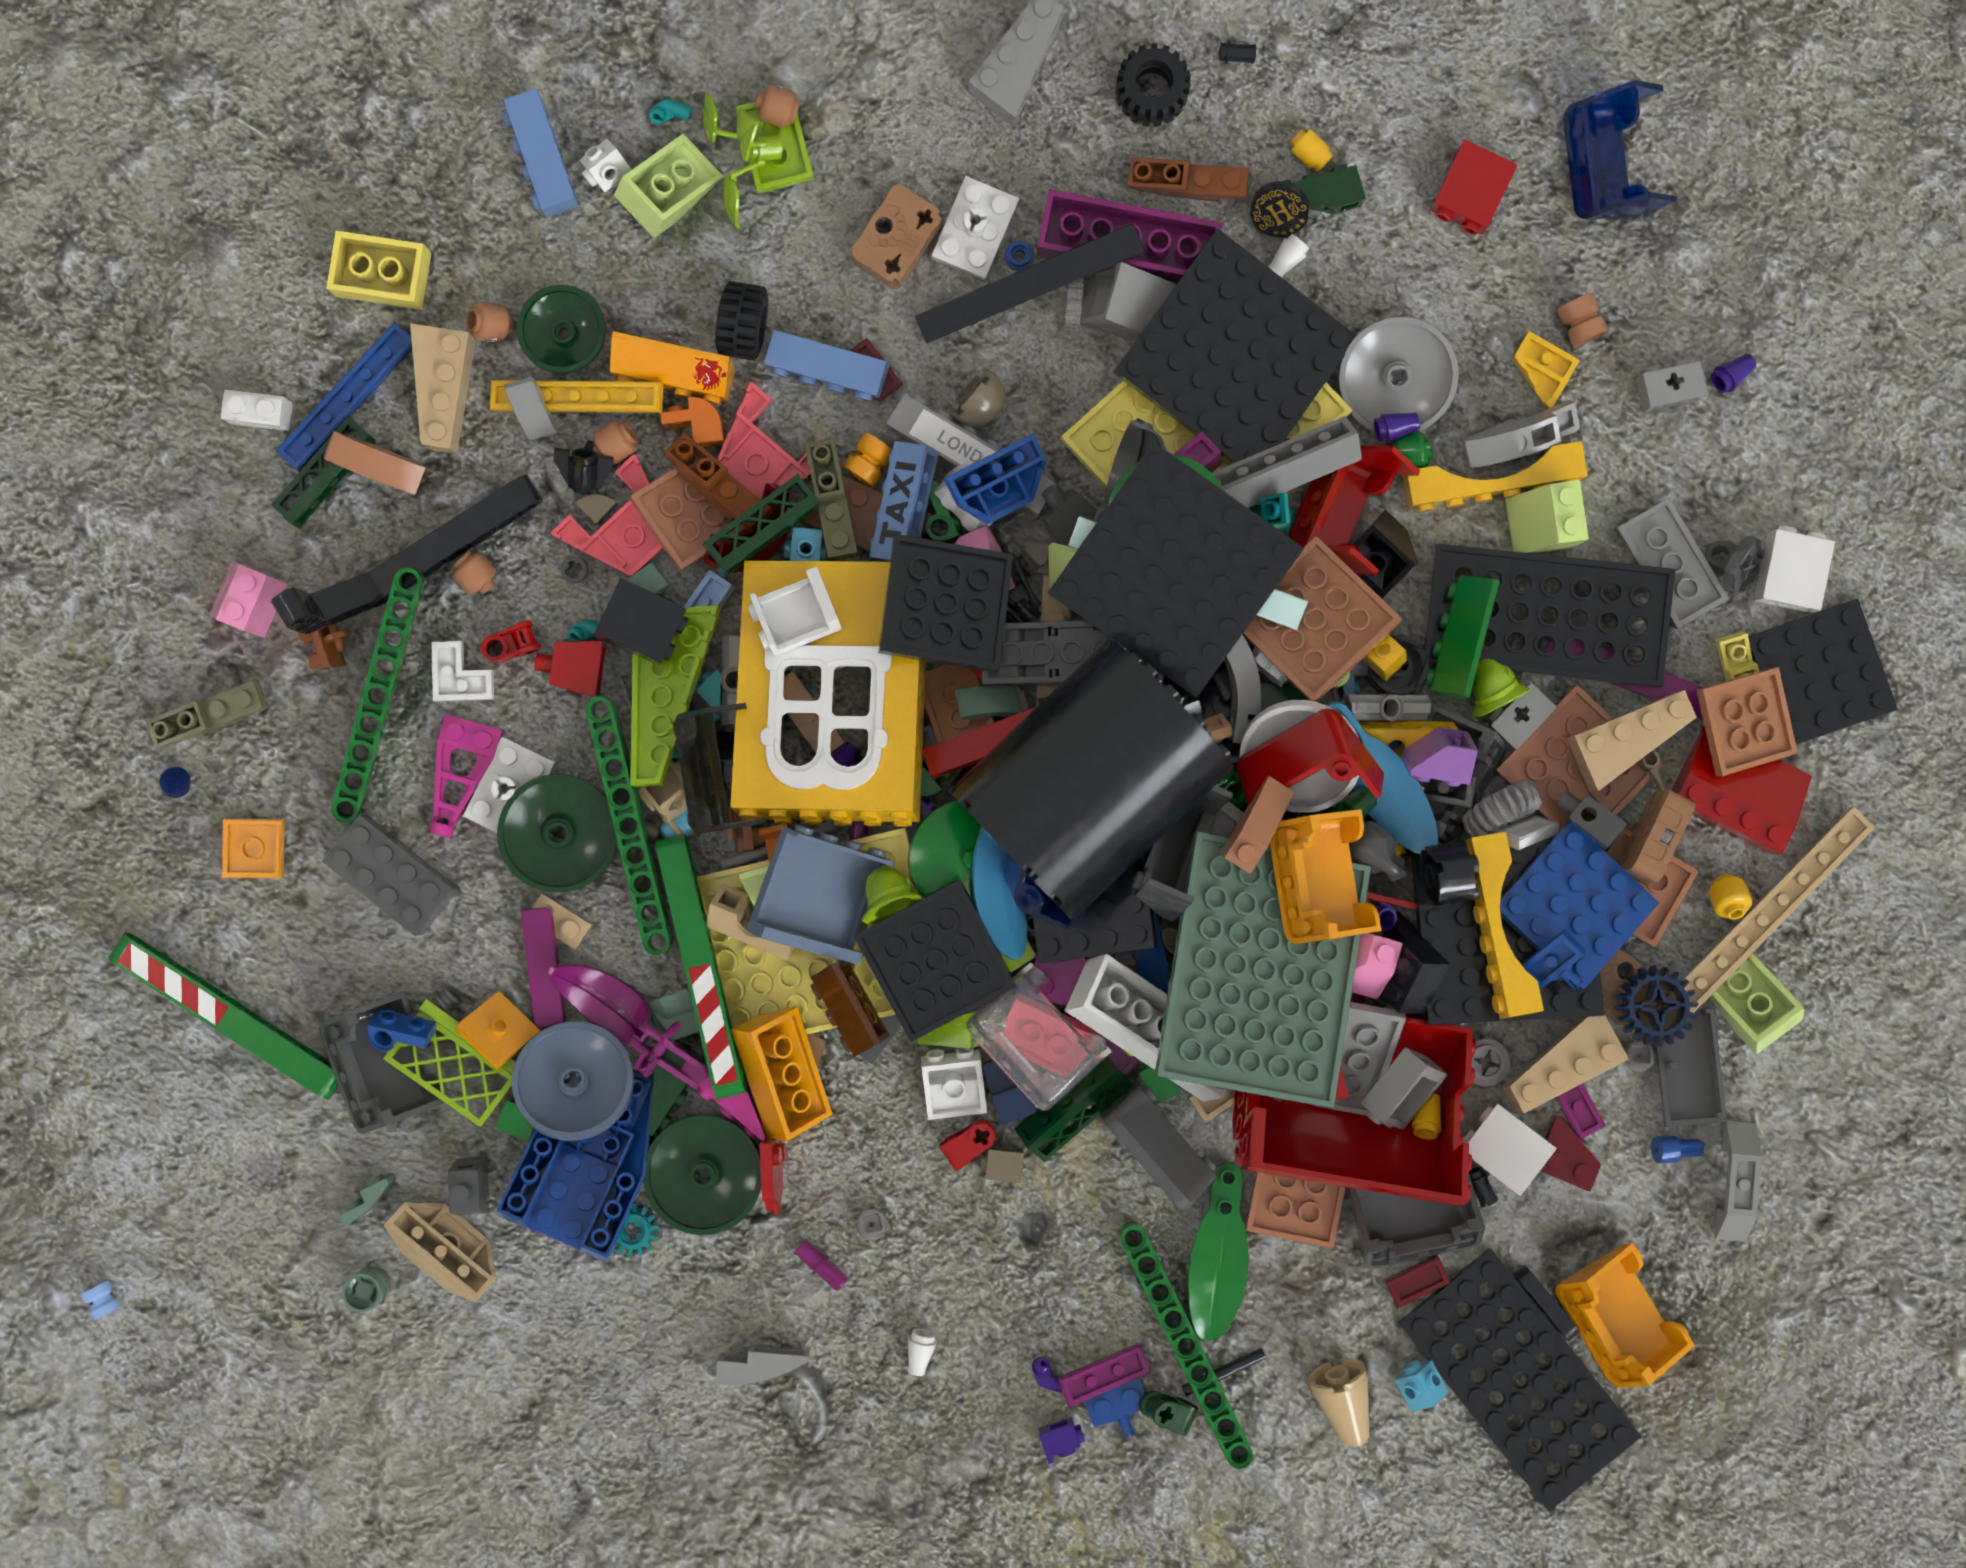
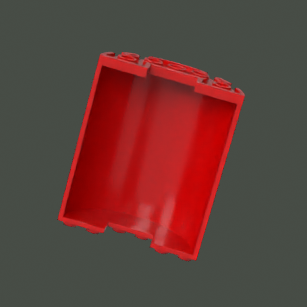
M1406 1017L1390 1066L1403 1049L1407 1047L1428 1056L1448 1074L1434 1091V1094L1441 1097L1442 1130L1438 1133L1436 1139L1426 1140L1415 1136L1412 1127L1414 1117L1404 1130L1394 1126L1390 1129L1382 1123L1381 1125L1376 1124L1367 1115L1315 1107L1312 1104L1284 1099L1279 1103L1272 1097L1235 1091L1232 1139L1238 1140L1234 1150L1236 1163L1241 1164V1170L1455 1206L1465 1205L1471 1197L1468 1173L1472 1167V1155L1469 1154V1143H1463V1136L1459 1134L1460 1123L1464 1116V1107L1460 1105L1462 1093L1472 1086L1475 1079V1069L1472 1068V1057L1476 1050L1473 1028L1450 1024L1426 1025L1425 1020Z

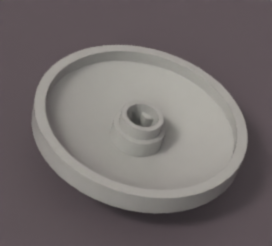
M1409 316L1386 317L1364 327L1349 344L1339 367V388L1343 400L1353 410L1351 412L1353 417L1363 426L1374 432V419L1379 418L1381 414L1416 412L1419 417L1420 429L1414 432L1426 429L1434 424L1449 408L1458 386V363L1449 341L1431 324Z

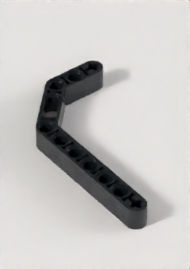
M522 475L369 572L311 594L292 587L277 594L271 600V603L288 629L302 634L313 633L386 603L394 576L400 569L415 567L423 573L425 578L539 506L543 499L528 475ZM406 572L402 577L403 585L406 588H410L416 584V576L411 572Z

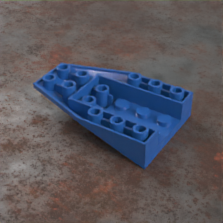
M634 1073L633 1092L626 1110L610 1128L594 1137L577 1141H563L548 1137L534 1130L496 1210L498 1216L609 1263L646 1176L647 1162L645 1158L649 1148V1127L654 1081Z

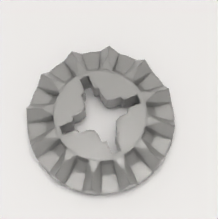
M1478 1039L1476 1041V1050L1472 1057V1068L1475 1069L1474 1083L1481 1086H1493L1506 1077L1510 1068V1057L1501 1043L1492 1039ZM1488 1053L1489 1060L1496 1063L1497 1067L1493 1065L1492 1067L1487 1066L1483 1071L1482 1065L1474 1060L1475 1058H1484Z

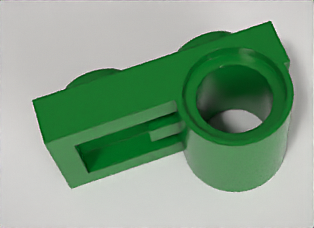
M936 481L932 482L929 499L936 514L927 521V535L930 540L951 543L958 540L959 534L957 531L962 530L957 516L955 514L950 515L948 509L941 504V500L934 494L938 487ZM937 522H943L948 526V531L943 536H935L931 532L932 526Z

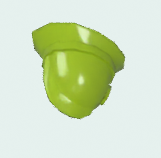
M1492 659L1481 660L1478 663L1472 686L1476 705L1471 715L1474 718L1484 716L1530 691V688L1519 683L1509 667Z
M881 866L875 869L866 880L865 891L868 910L861 918V921L866 924H876L924 898L913 891L912 885L905 874L899 873L893 867Z

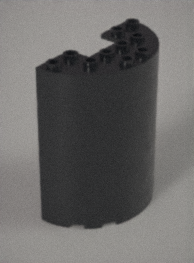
M1108 639L949 790L1072 921L1234 769L1229 760L1233 755L1222 743L1216 744L1210 737L1211 733L1206 729L1207 725L1195 713L1191 715L1184 708L1186 705L1180 699L1181 695L1169 683L1164 686V682L1159 678V673L1148 662L1144 664L1133 651L1128 653L1118 640Z

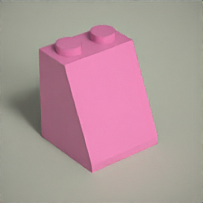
M232 561L209 615L242 631L265 638L276 613L271 600L286 589L287 583Z

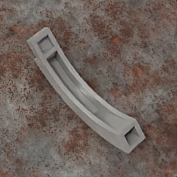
M1241 635L1223 660L1231 686L1229 724L1233 733L1232 736L1226 739L1232 743L1240 744L1251 722V719H1248V715H1258L1261 712V684L1258 668L1253 653L1243 635Z

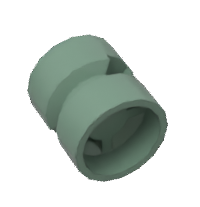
M378 1267L363 1268L346 1280L342 1288L344 1303L355 1312L363 1313L370 1311L384 1301L390 1293L391 1282L389 1276Z

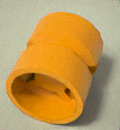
M864 432L856 444L857 453H850L842 468L860 482L874 488L882 476L881 468L889 466V455L893 449L873 435Z

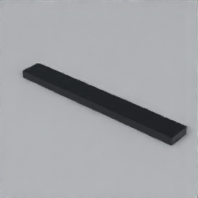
M1131 223L915 315V319L927 344L1144 252L1135 226Z

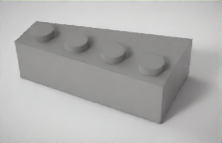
M1031 0L968 81L969 94L1014 128L1063 19L1064 7L1055 0Z

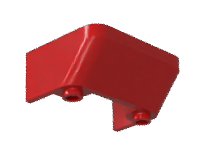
M1360 446L1362 460L1311 481L1288 537L1302 547H1305L1317 536L1355 574L1377 575L1379 569L1361 555L1360 550L1355 545L1348 543L1369 495H1380L1386 492L1391 487L1395 475L1418 476L1420 470L1395 446Z
M1330 708L1316 712L1243 754L1237 765V775L1248 806L1267 776L1290 788L1323 768L1331 778L1340 782L1349 781L1359 775L1375 798L1380 797L1382 794L1384 778L1383 770L1342 715Z

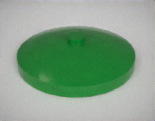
M959 801L949 802L930 812L918 825L911 838L908 850V870L913 886L923 898L961 879L974 903L972 863L981 825Z

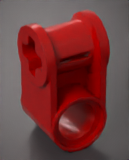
M528 620L484 638L481 643V653L492 663L501 664L535 653L542 649V647L535 640L531 629L533 626L532 621ZM495 642H501L503 644V652L499 656L492 657L489 652L490 646Z
M978 1119L963 1130L945 1139L938 1146L955 1171L966 1166L976 1156L993 1145L995 1140L994 1125L986 1119ZM977 1129H980L982 1132L988 1130L987 1140H984L982 1137L975 1138Z

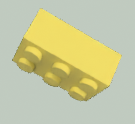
M336 231L326 289L335 297L422 310L431 252L422 243Z

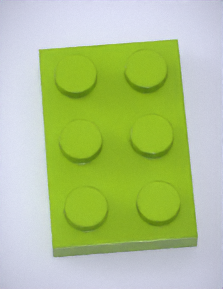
M755 102L735 106L737 114L739 109H744L753 119L760 122L755 135H779L782 141L783 154L781 159L765 160V166H758L752 169L758 194L814 180L798 113L793 124L788 123L785 128H778L759 120V109L754 108ZM749 156L750 164L756 161V158Z

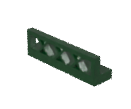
M348 416L335 430L344 434L351 426L357 431L353 437L372 444L376 442V439ZM331 436L271 504L283 515L285 520L299 529L350 472V470L332 462L324 468L323 457ZM319 473V476L305 490L304 479L309 474ZM300 495V498L288 511L282 506L290 496Z
M797 474L703 542V546L717 563L716 570L725 578L744 564V561L751 559L815 512L820 501L799 474ZM794 485H797L806 496L799 503L785 501L786 492ZM782 495V501L775 500ZM768 504L781 506L780 517L776 520L762 519L763 508ZM785 507L791 508V509H789L787 512L784 513V508H785ZM759 512L758 518L752 517ZM744 522L757 523L756 534L751 538L738 536L739 525ZM761 524L767 525L760 531ZM735 529V535L728 534ZM720 539L734 541L733 551L724 558L713 547V544ZM737 541L744 542L739 547H737Z
M1102 1051L1038 1107L1036 1113L1029 1115L1014 1130L1027 1149L1045 1163L1130 1089L1133 1084L1117 1069L1109 1056ZM1116 1080L1121 1081L1116 1087L1108 1090V1087ZM1096 1101V1104L1093 1107H1091L1090 1109H1086V1107L1091 1102ZM1074 1121L1070 1127L1063 1129L1068 1122ZM1052 1140L1046 1148L1040 1149L1046 1141Z

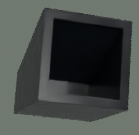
M620 578L593 637L660 665L663 659L669 661L676 645L672 644L671 641L676 632L682 634L689 619L684 616L687 609Z

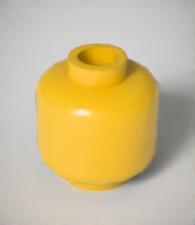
M1731 874L1719 876L1713 881L1708 890L1713 910L1719 917L1736 920L1743 917L1752 906V897L1747 884L1740 877Z

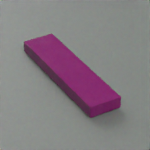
M552 907L522 909L520 913L535 1026H553L566 1022L564 998L553 984L547 972L551 966L559 965Z

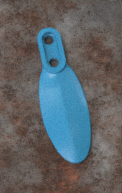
M1340 701L1326 703L1325 705L1340 712L1349 721L1360 741L1384 772L1382 794L1377 798V805L1369 815L1378 825L1387 829L1399 844L1417 854H1420L1421 850H1426L1424 848L1426 846L1436 845L1438 843V831L1432 809L1418 780L1409 775L1404 761L1384 742L1367 734L1344 703ZM1360 776L1358 777V780L1355 786L1353 787V790L1359 785L1366 786V784L1363 782Z
M981 826L972 863V890L975 907L998 951L1005 957L1016 960L1024 955L1027 943L1025 872Z

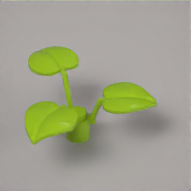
M705 92L703 123L708 141L715 143L716 135L739 139L742 160L748 162L749 156L756 158L755 162L730 173V176L725 175L723 182V203L727 216L737 229H742L738 223L739 193L736 179L739 175L758 166H765V160L781 159L783 154L782 141L779 135H755L760 122L753 119L744 109L738 110L737 133L721 130L717 125V110L712 96L709 92Z

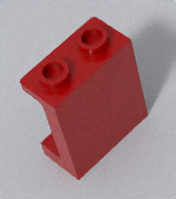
M1464 139L1430 211L1434 212L1435 217L1444 222L1453 221L1461 225V229L1469 234L1477 235L1478 233L1482 235L1488 228L1518 164Z

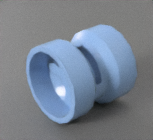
M109 1280L80 1294L84 1303H90L91 1305L89 1314L93 1321L121 1307L118 1299L110 1295L112 1287Z

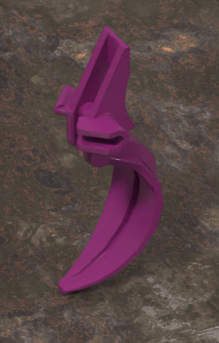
M580 964L551 966L547 971L559 992L588 1021L606 1029L622 1044L630 1045L641 1054L634 1069L644 1073L643 1076L646 1078L659 1065L696 1089L708 1074V1067L670 1038L680 1028V1022H674L664 1033L650 1020L652 1011L645 998L629 984L600 969ZM649 1036L657 1040L653 1047L645 1044ZM667 1048L686 1060L681 1069L662 1056Z

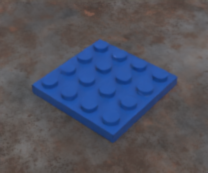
M1567 822L1501 896L1500 913L1501 917L1536 950L1540 949L1563 929L1574 937L1586 949L1585 955L1571 967V970L1583 980L1581 986L1577 988L1584 990L1660 902L1628 872L1624 871L1597 843L1573 823Z

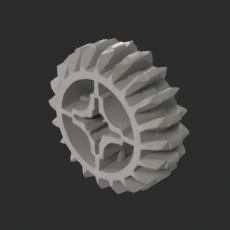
M1529 781L1516 782L1504 789H1500L1498 792L1491 794L1474 805L1473 808L1464 814L1461 821L1471 838L1495 834L1498 830L1528 818L1539 809L1542 801L1539 798L1538 791Z

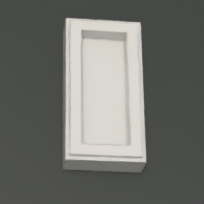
M1535 815L1498 830L1496 833L1506 832L1509 847L1521 850L1556 835L1559 832V824Z

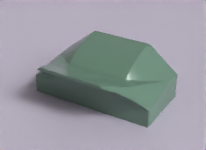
M689 988L647 1002L652 1011L651 1016L654 1024L664 1033L674 1022H680V1028L670 1037L673 1041L699 1032Z

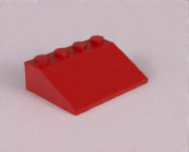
M1703 726L1671 791L1696 803L1693 815L1769 854H1783L1796 828L1812 775L1778 759L1726 776H1716L1705 726Z

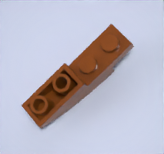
M1131 157L1127 186L1128 188L1144 192L1195 200L1218 202L1219 198L1247 200L1250 170L1249 167L1190 164L1189 160Z
M685 433L664 451L665 457L681 475L730 521L738 518L761 501L759 497L731 476L723 463ZM769 505L763 508L762 519H767L772 515V508ZM759 512L752 517L758 518ZM744 522L741 524L751 533L757 529V523Z

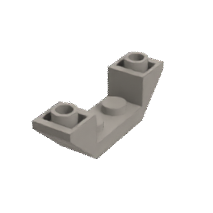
M1726 1120L1723 1124L1721 1148L1729 1152L1724 1209H1716L1714 1238L1746 1242L1758 1214L1762 1153L1755 1123Z

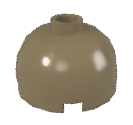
M987 368L982 370L985 374L982 378L977 375L973 377L955 399L959 404L957 409L954 410L951 407L949 410V414L963 425L980 428L989 422L996 424L1005 413V410L1002 409L1005 403L1004 386L998 377Z

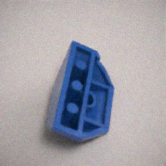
M1032 433L947 476L943 480L956 505L988 525L1034 500L1041 479L1042 469L1045 468L1047 458L1035 434Z

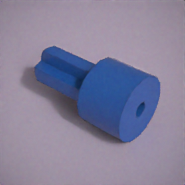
M1656 1136L1651 1142V1153L1656 1163H1675L1682 1157L1702 1156L1704 1154V1143L1699 1139L1678 1140L1676 1136Z

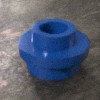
M1024 241L1012 242L1005 251L1007 265L1017 271L1030 267L1034 260L1033 248ZM1022 252L1025 258L1022 261H1017L1014 258L1015 253Z

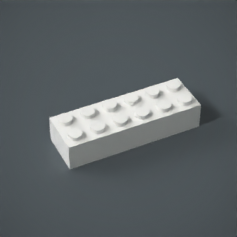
M1108 954L1087 959L1065 1011L1155 1070L1167 994ZM1170 1079L1202 1101L1223 1098L1227 1090Z

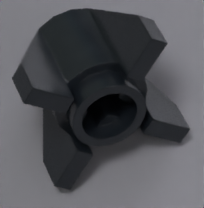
M587 440L584 448L573 450L571 456L568 449L556 447L554 449V462L568 487L577 494H588L595 490L613 469L614 457L599 455L596 458V453L593 451V441Z

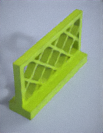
M426 999L420 1006L416 1016L436 1021V1030L444 1035L437 1037L435 1032L433 1038L429 1041V1043L434 1042L436 1059L418 1062L416 1046L397 1042L383 1059L482 1128L512 1087V1074L516 1062L510 1059L501 1068L496 1070L455 1030L459 1022ZM452 1040L456 1043L457 1055L440 1058L438 1041ZM413 1047L414 1063L400 1064L393 1059L400 1048ZM460 1047L469 1053L461 1054ZM469 1057L479 1059L481 1072L464 1075L462 1059ZM458 1059L460 1076L443 1079L440 1062ZM437 1063L439 1080L424 1081L421 1078L419 1066ZM484 1064H486L493 1070L485 1071ZM415 1067V1068H416V1074H414L412 1071H410V1070L407 1069V1068ZM500 1074L508 1080L501 1090L488 1092L487 1075ZM482 1076L485 1093L467 1096L465 1079ZM461 1080L463 1097L453 1099L447 1097L443 1083ZM440 1084L441 1092L432 1085ZM497 1095L490 1104L489 1096ZM485 1097L487 1109L478 1119L469 1112L468 1100ZM464 1101L465 1109L456 1102Z

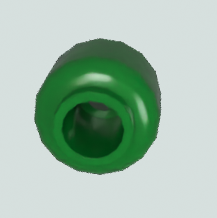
M1412 432L1394 440V446L1417 468L1427 467L1429 460H1433L1430 437H1425L1422 432Z

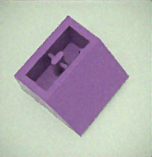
M1438 727L1402 750L1401 757L1409 775L1415 780L1429 782L1430 779L1442 780L1446 785L1458 787L1460 784L1470 785L1478 749L1467 731Z

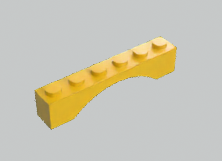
M1582 441L1552 446L1529 468L1515 475L1500 479L1477 480L1464 478L1449 473L1438 466L1418 468L1420 470L1418 476L1402 475L1408 510L1417 508V513L1434 510V505L1445 503L1446 508L1464 505L1463 500L1475 499V503L1493 500L1492 495L1503 494L1504 498H1509L1521 494V490H1533L1554 483L1581 481L1588 476Z
M1506 832L1469 838L1465 842L1470 855H1476L1479 861V872L1475 873L1479 897L1475 899L1476 906L1473 908L1475 921L1480 924L1481 928L1480 947L1487 957L1486 976L1489 983L1493 985L1494 995L1492 997L1494 1011L1499 1014V1019L1542 1012L1544 1008L1538 981L1524 969L1514 956L1506 940L1501 922V890L1505 875L1512 863Z

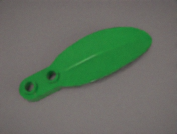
M1221 1163L1216 1166L1217 1169L1214 1173L1217 1177L1210 1186L1209 1210L1197 1229L1189 1263L1188 1298L1191 1321L1199 1337L1207 1341L1219 1338L1230 1327L1240 1307L1247 1282L1248 1241L1245 1226L1240 1215L1243 1176L1241 1170L1232 1163ZM1227 1172H1230L1233 1176V1180L1229 1184L1223 1181V1175ZM1227 1202L1230 1210L1228 1213L1223 1214L1220 1211V1205Z

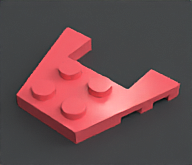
M751 381L717 459L727 467L728 473L762 499L766 483L782 486L797 474H799L802 480H805L811 476L807 453L798 462L795 461L753 424L772 402V399Z
M635 454L629 457L615 471L634 493L650 484ZM630 500L592 536L570 514L550 532L557 539L630 577L647 566L663 550V547Z

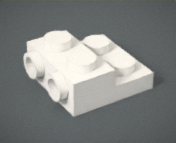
M973 1047L969 1049L957 1048L956 1052L944 1054L943 1050L934 1049L928 1051L926 1056H921L928 1120L987 1113L980 1049L974 1050Z

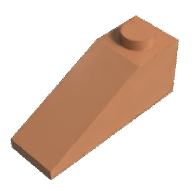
M1267 776L1218 854L1251 874L1268 848L1295 792L1272 777Z

